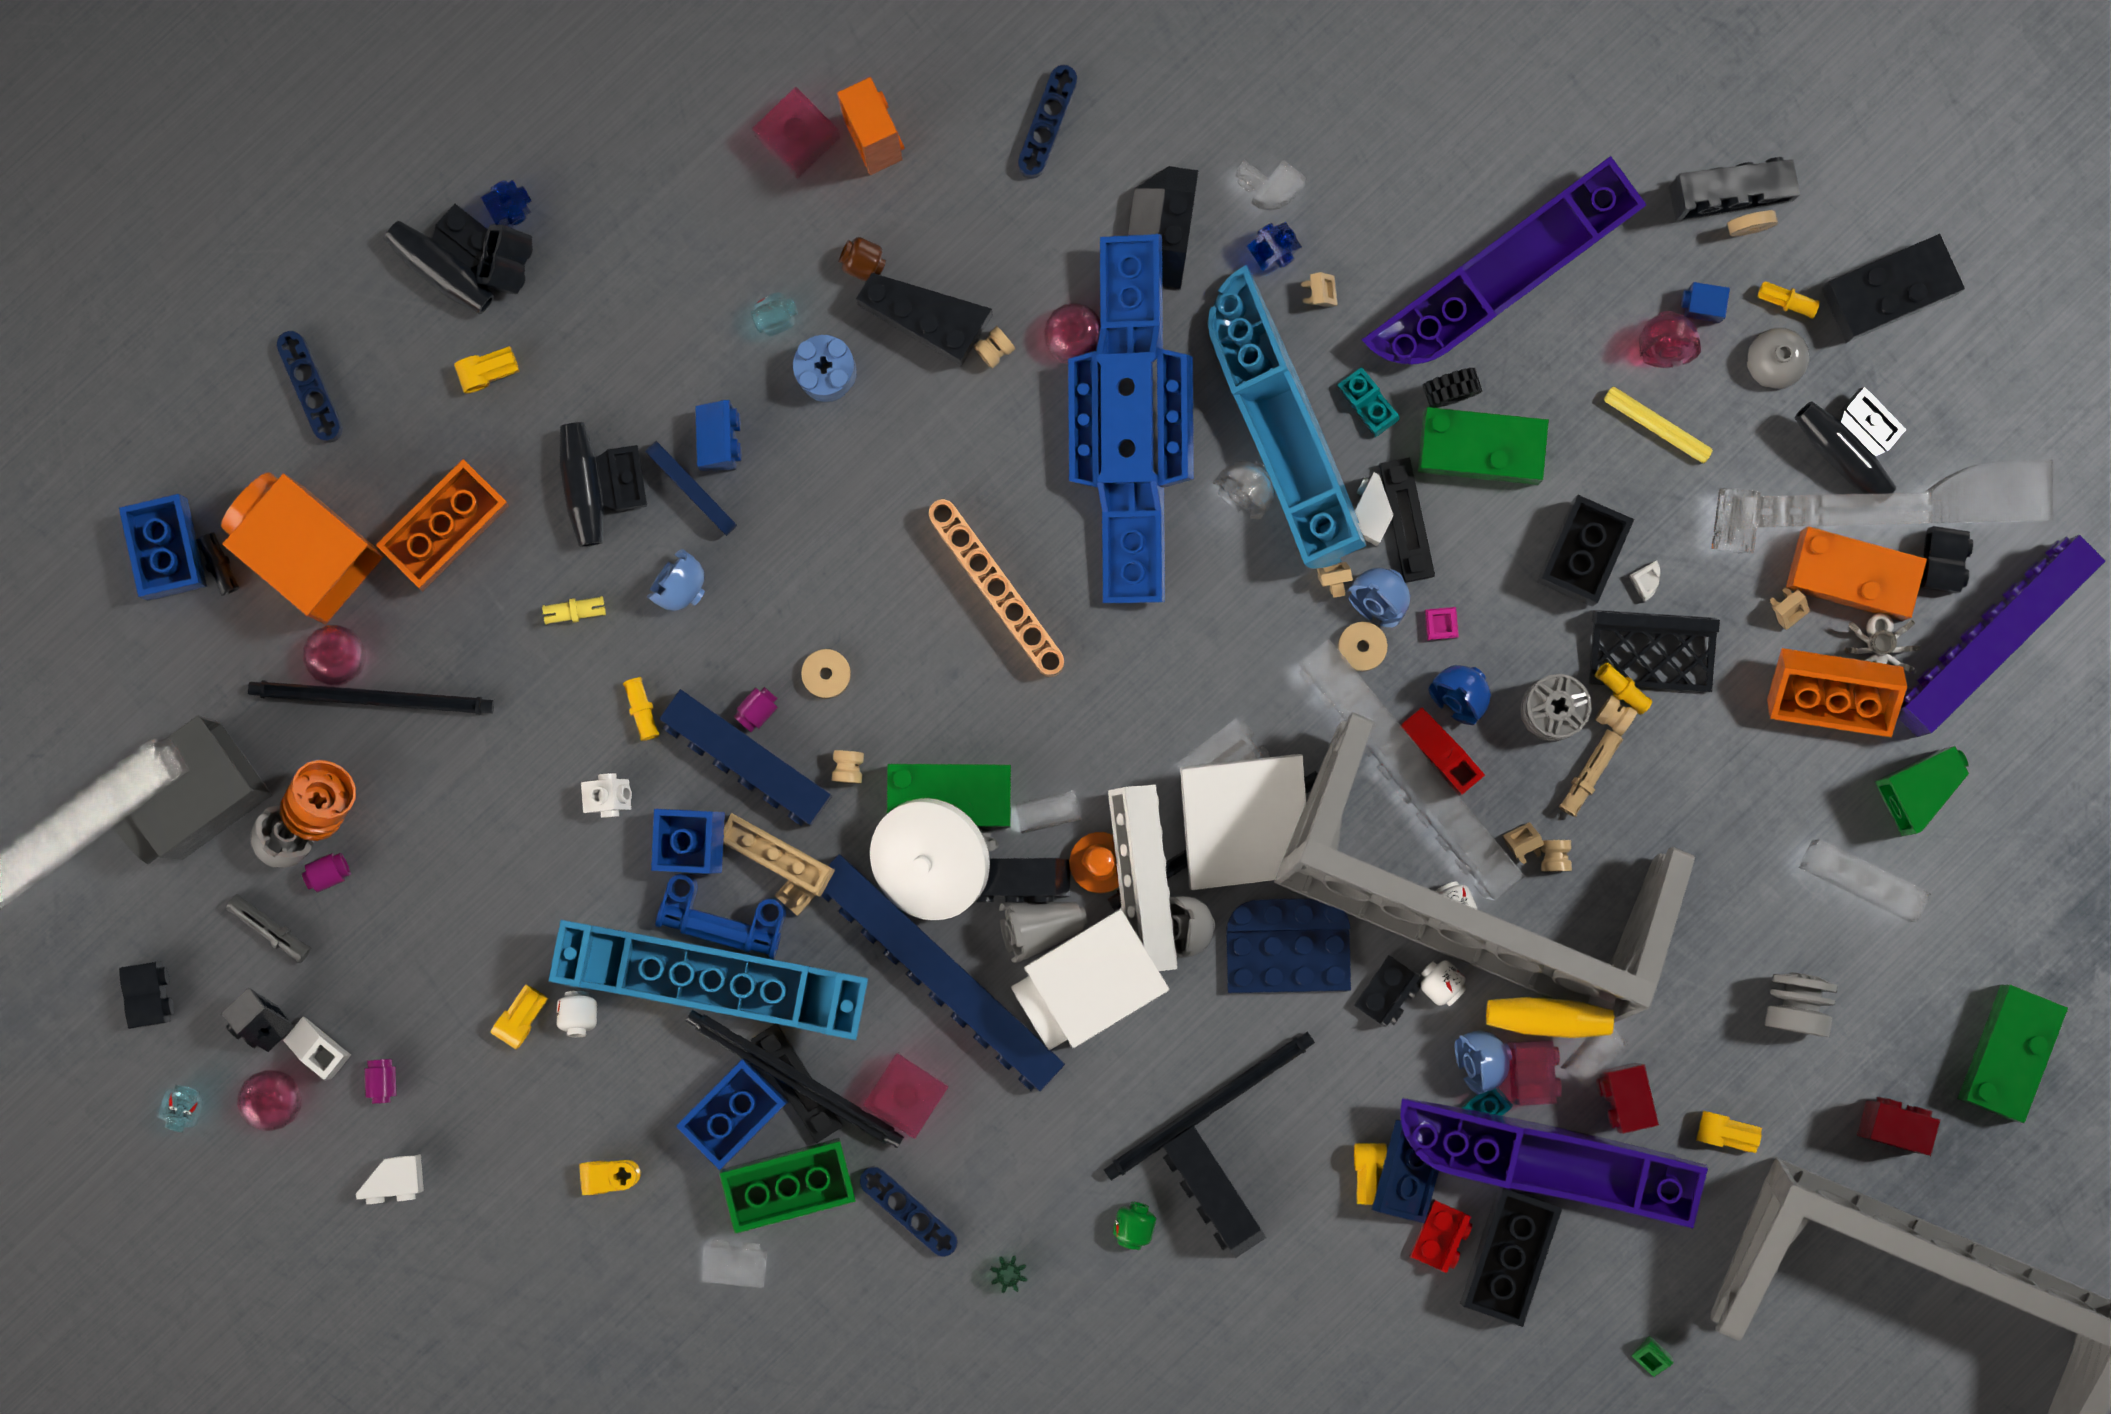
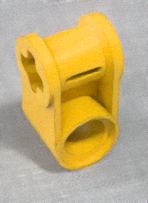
M632 1160L592 1161L579 1164L582 1195L626 1190L638 1183L641 1177L640 1167ZM624 1167L625 1172H631V1177L626 1182L623 1177L618 1175Z

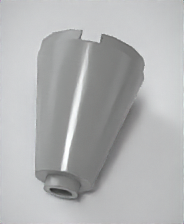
M1004 902L999 907V911L1005 910V918L1000 919V927L1007 952H1014L1015 957L1011 959L1014 963L1022 962L1083 932V925H1087L1084 907H1079L1076 902Z

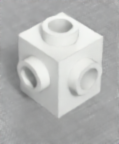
M616 773L599 774L596 781L581 782L583 813H601V818L619 817V811L631 810L632 791L629 786V779H617Z

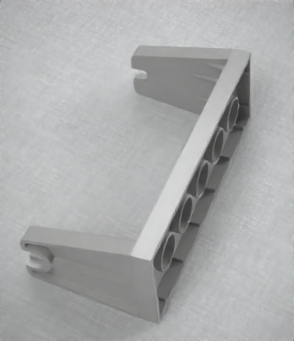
M1351 712L1346 722L1342 720L1339 723L1274 883L1549 998L1579 1001L1611 1009L1614 1011V1023L1650 1008L1695 860L1694 855L1671 847L1667 850L1666 855L1660 853L1654 857L1616 952L1609 964L1337 851L1342 813L1374 721Z
M1775 1157L1711 1312L1712 1321L1718 1323L1716 1327L1717 1332L1738 1341L1743 1338L1787 1249L1811 1219L2076 1332L2072 1354L2048 1414H2107L2111 1407V1299Z

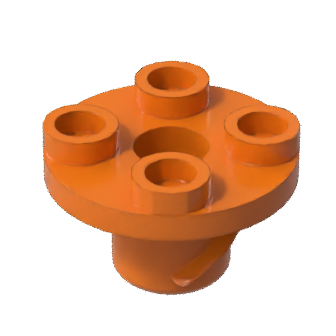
M1094 832L1082 837L1074 845L1069 860L1070 871L1074 880L1082 888L1093 893H1107L1119 887L1113 835L1106 832Z

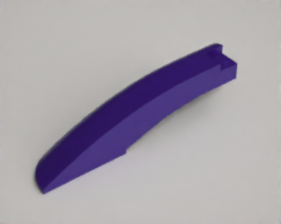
M1610 156L1364 337L1362 341L1377 355L1392 362L1421 364L1435 360L1449 352L1646 206V203Z
M1402 1098L1400 1116L1405 1137L1420 1159L1441 1172L1508 1189L1512 1188L1575 1200L1694 1228L1708 1170L1706 1164L1678 1158L1676 1155L1549 1125Z

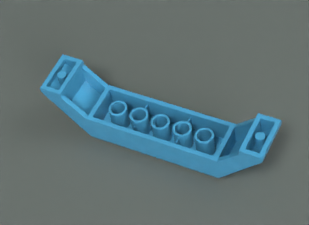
M561 920L549 982L623 994L857 1040L868 978Z

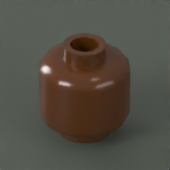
M856 237L853 241L848 240L839 257V262L842 263V270L846 274L864 282L868 280L871 273L880 275L886 260L882 258V247L862 237Z

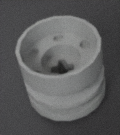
M1565 674L1549 675L1530 686L1523 695L1520 710L1522 721L1527 730L1537 738L1550 742L1564 740L1581 731L1589 720L1592 707L1590 695L1581 682ZM1561 700V707L1565 710L1555 714L1553 712L1555 707L1551 705V702L1554 703Z
M1793 972L1782 975L1773 974L1772 982L1785 985V991L1770 989V994L1783 999V1004L1767 1007L1765 1026L1830 1037L1833 1017L1821 1013L1820 1006L1835 1005V1000L1823 998L1822 993H1837L1838 985L1812 975Z

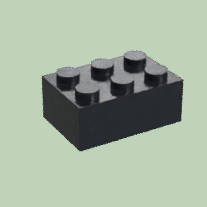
M1577 495L1571 502L1537 583L1593 607L1599 602L1634 519L1581 495Z

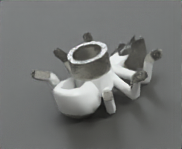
M1877 613L1867 622L1866 631L1869 637L1864 635L1855 623L1850 622L1848 624L1856 636L1867 643L1868 648L1846 647L1844 649L1845 653H1872L1873 655L1864 661H1875L1876 663L1887 664V661H1890L1893 665L1902 666L1904 670L1912 674L1916 672V668L1903 664L1889 655L1890 653L1921 650L1919 645L1896 647L1897 638L1915 625L1914 620H1910L1893 634L1894 624L1891 617L1886 613Z

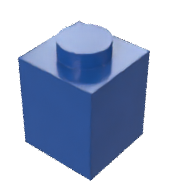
M1693 282L1688 290H1684L1682 294L1681 308H1685L1684 317L1720 323L1726 317L1730 288Z

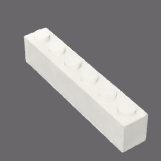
M1156 785L1108 790L1122 911L1158 971L1177 969V951L1173 936L1174 924L1170 910V891L1167 885L1166 858L1163 851V831L1160 825L1159 798L1156 792Z

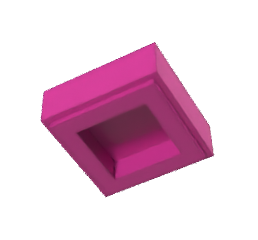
M1456 607L1425 610L1427 641L1459 638Z

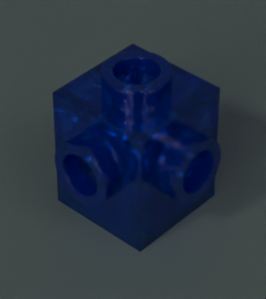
M513 180L498 182L491 187V192L481 197L496 225L507 226L510 224V226H516L527 219L526 215L532 213L527 205L532 200L525 187L522 185L518 188Z
M1286 222L1275 227L1272 223L1266 225L1257 232L1258 237L1247 245L1262 271L1276 265L1280 269L1295 260L1293 254L1302 248L1295 232Z

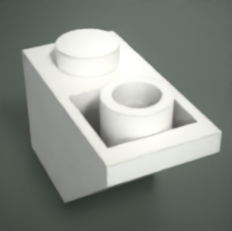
M1374 472L1370 479L1363 478L1357 491L1361 498L1357 506H1352L1358 518V525L1364 540L1378 546L1393 518V513L1380 475Z
M304 1016L283 1040L300 1061L324 1080L332 1079L351 1056L349 1052Z
M421 1154L384 1159L358 1190L356 1198L366 1199V1204L384 1203L386 1196L397 1195V1201L416 1199L415 1193L424 1191Z

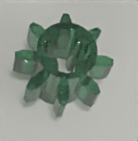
M1016 1255L1012 1256L1011 1261H1005L1002 1256H999L1001 1263L999 1268L996 1266H991L990 1268L992 1272L997 1273V1277L991 1283L996 1284L1000 1282L1003 1285L1002 1293H1005L1007 1287H1013L1018 1292V1281L1025 1282L1028 1279L1026 1276L1020 1275L1021 1270L1026 1268V1263L1018 1266L1015 1263ZM1008 1266L1014 1267V1273L1018 1276L1017 1278L1011 1277L1010 1281L1007 1282L1000 1271L1007 1270Z

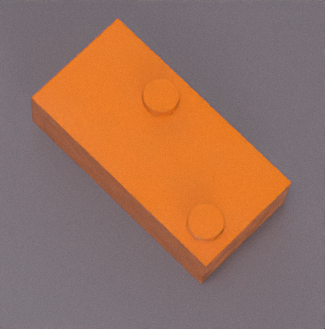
M869 77L837 92L844 123L869 174L872 175L902 161L901 151L905 147L887 111L889 105L882 91H877L872 78Z
M462 459L375 546L423 592L509 505L502 496Z
M1808 526L1800 531L1786 588L1794 592L1798 589L1805 595L1874 614L1886 613L1892 619L1905 621L1912 618L1927 559Z
M1781 648L1767 697L1770 719L1892 737L1907 690V682L1902 666Z

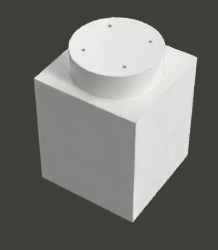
M1121 909L1024 967L1029 976L1011 986L1049 1051L1066 1040L1069 1041L1072 1048H1075L1170 990Z

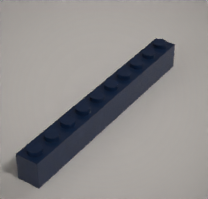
M839 854L828 865L835 871L821 896L827 902H830L833 898L841 906L838 912L850 923L854 920L864 927L860 932L872 944L878 940L886 948L883 954L895 965L899 962L904 964L909 969L905 974L917 986L923 982L931 990L928 996L940 1007L944 1004L948 1005L954 1011L950 1016L962 1028L968 1024L976 1032L973 1038L985 1049L992 1046L999 1053L996 1059L1006 1069L1010 1070L1013 1066L1022 1075L1018 1080L1030 1091L1035 1087L1041 1091L1061 1070L1065 1063L1051 1050L1049 1051L1042 1041Z

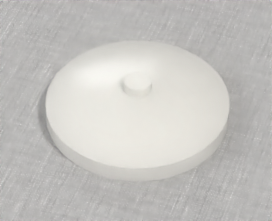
M920 798L902 803L880 821L872 837L870 861L875 880L884 895L896 907L909 915L926 920L952 918L969 908L980 897L986 886L990 861L985 840L971 818L947 802L937 799Z

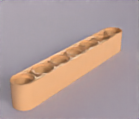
M945 499L935 501L929 509V518L934 528L1039 672L1047 677L1059 675L1064 667V657L1059 648L956 507ZM942 507L948 508L952 513L951 518L946 522L937 521L934 517L937 509ZM958 532H964L969 535L970 539L967 545L958 547L952 542L953 536ZM974 557H984L988 563L987 567L982 571H974L970 567V562ZM993 581L1002 582L1005 585L1004 593L1000 596L991 595L988 591L989 584ZM1012 605L1020 606L1023 610V616L1017 621H1012L1006 616L1007 609ZM1029 630H1036L1041 635V641L1036 645H1028L1024 641L1025 633ZM1048 654H1053L1059 659V665L1054 670L1045 669L1041 663L1042 659Z

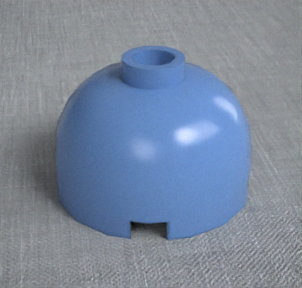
M683 549L674 554L679 558L674 565L668 561L650 588L654 593L647 595L648 599L666 610H682L690 603L695 606L705 593V590L701 588L705 579L704 570L701 564Z
M1369 569L1360 574L1348 589V592L1351 591V595L1348 597L1349 601L1356 611L1369 621L1372 620V616L1381 620L1380 626L1393 628L1397 626L1409 608L1411 595L1407 584L1404 582L1402 575L1392 569Z
M1483 1030L1459 1036L1460 1038L1455 1041V1055L1459 1069L1463 1067L1466 1069L1468 1077L1463 1079L1474 1093L1481 1094L1500 1086L1508 1076L1510 1060H1512V1053L1508 1044L1503 1043L1493 1033Z

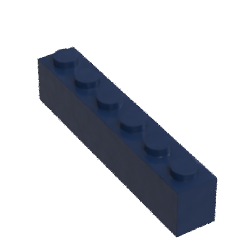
M681 689L659 718L665 723L662 728L676 739H678L680 734L690 740L687 745L690 749L700 756H703L705 752L715 758L712 763L726 774H728L730 769L740 776L737 782L750 791L757 787L765 793L762 798L764 801L778 809L780 804L790 811L787 817L800 826H803L805 822L812 826L832 798L830 793Z

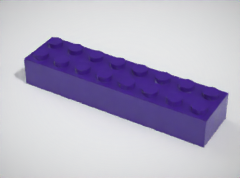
M2081 535L2070 539L2066 536L2061 541L2057 540L2045 551L2048 557L2042 559L2039 563L2037 561L2034 562L2023 573L2026 578L2022 579L2019 583H2013L2002 594L2005 599L1996 605L1992 604L1981 614L1984 620L1975 626L1971 625L1959 636L1962 642L1954 647H1948L1937 658L1940 663L1932 669L1930 667L1927 668L1916 679L1919 684L1910 690H1906L1898 718L1917 737L1933 733L2106 561Z

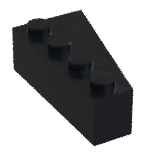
M1059 858L989 859L988 880L983 892L975 902H994V897H1005V902H1024V897H1035V902H1054V897H1070L1069 860Z
M1194 1126L1163 1146L1167 1152L1163 1159L1172 1173L1178 1170L1184 1178L1180 1185L1187 1196L1191 1198L1195 1195L1201 1206L1196 1208L1205 1224L1212 1221L1218 1231L1213 1236L1222 1250L1229 1248L1234 1257L1237 1258L1266 1239L1262 1229Z

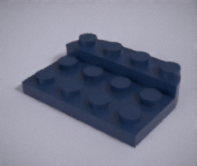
M1314 899L1252 900L1241 904L1233 911L1226 926L1228 993L1351 991L1350 922L1347 914L1340 909Z

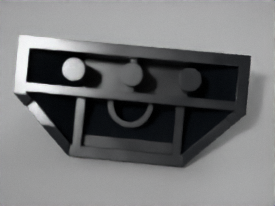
M1168 166L1134 189L1128 236L1162 235V287L1181 290L1198 170Z

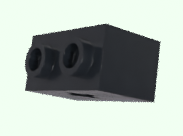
M247 988L221 1013L229 1023L226 1026L227 1030L239 1040L242 1037L252 1048L255 1049L258 1046L267 1052L295 1027L278 1005L250 988Z

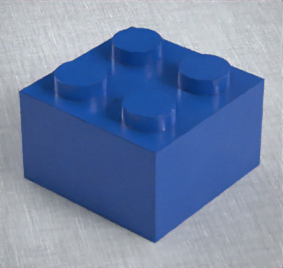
M654 809L651 871L704 874L722 873L725 812Z

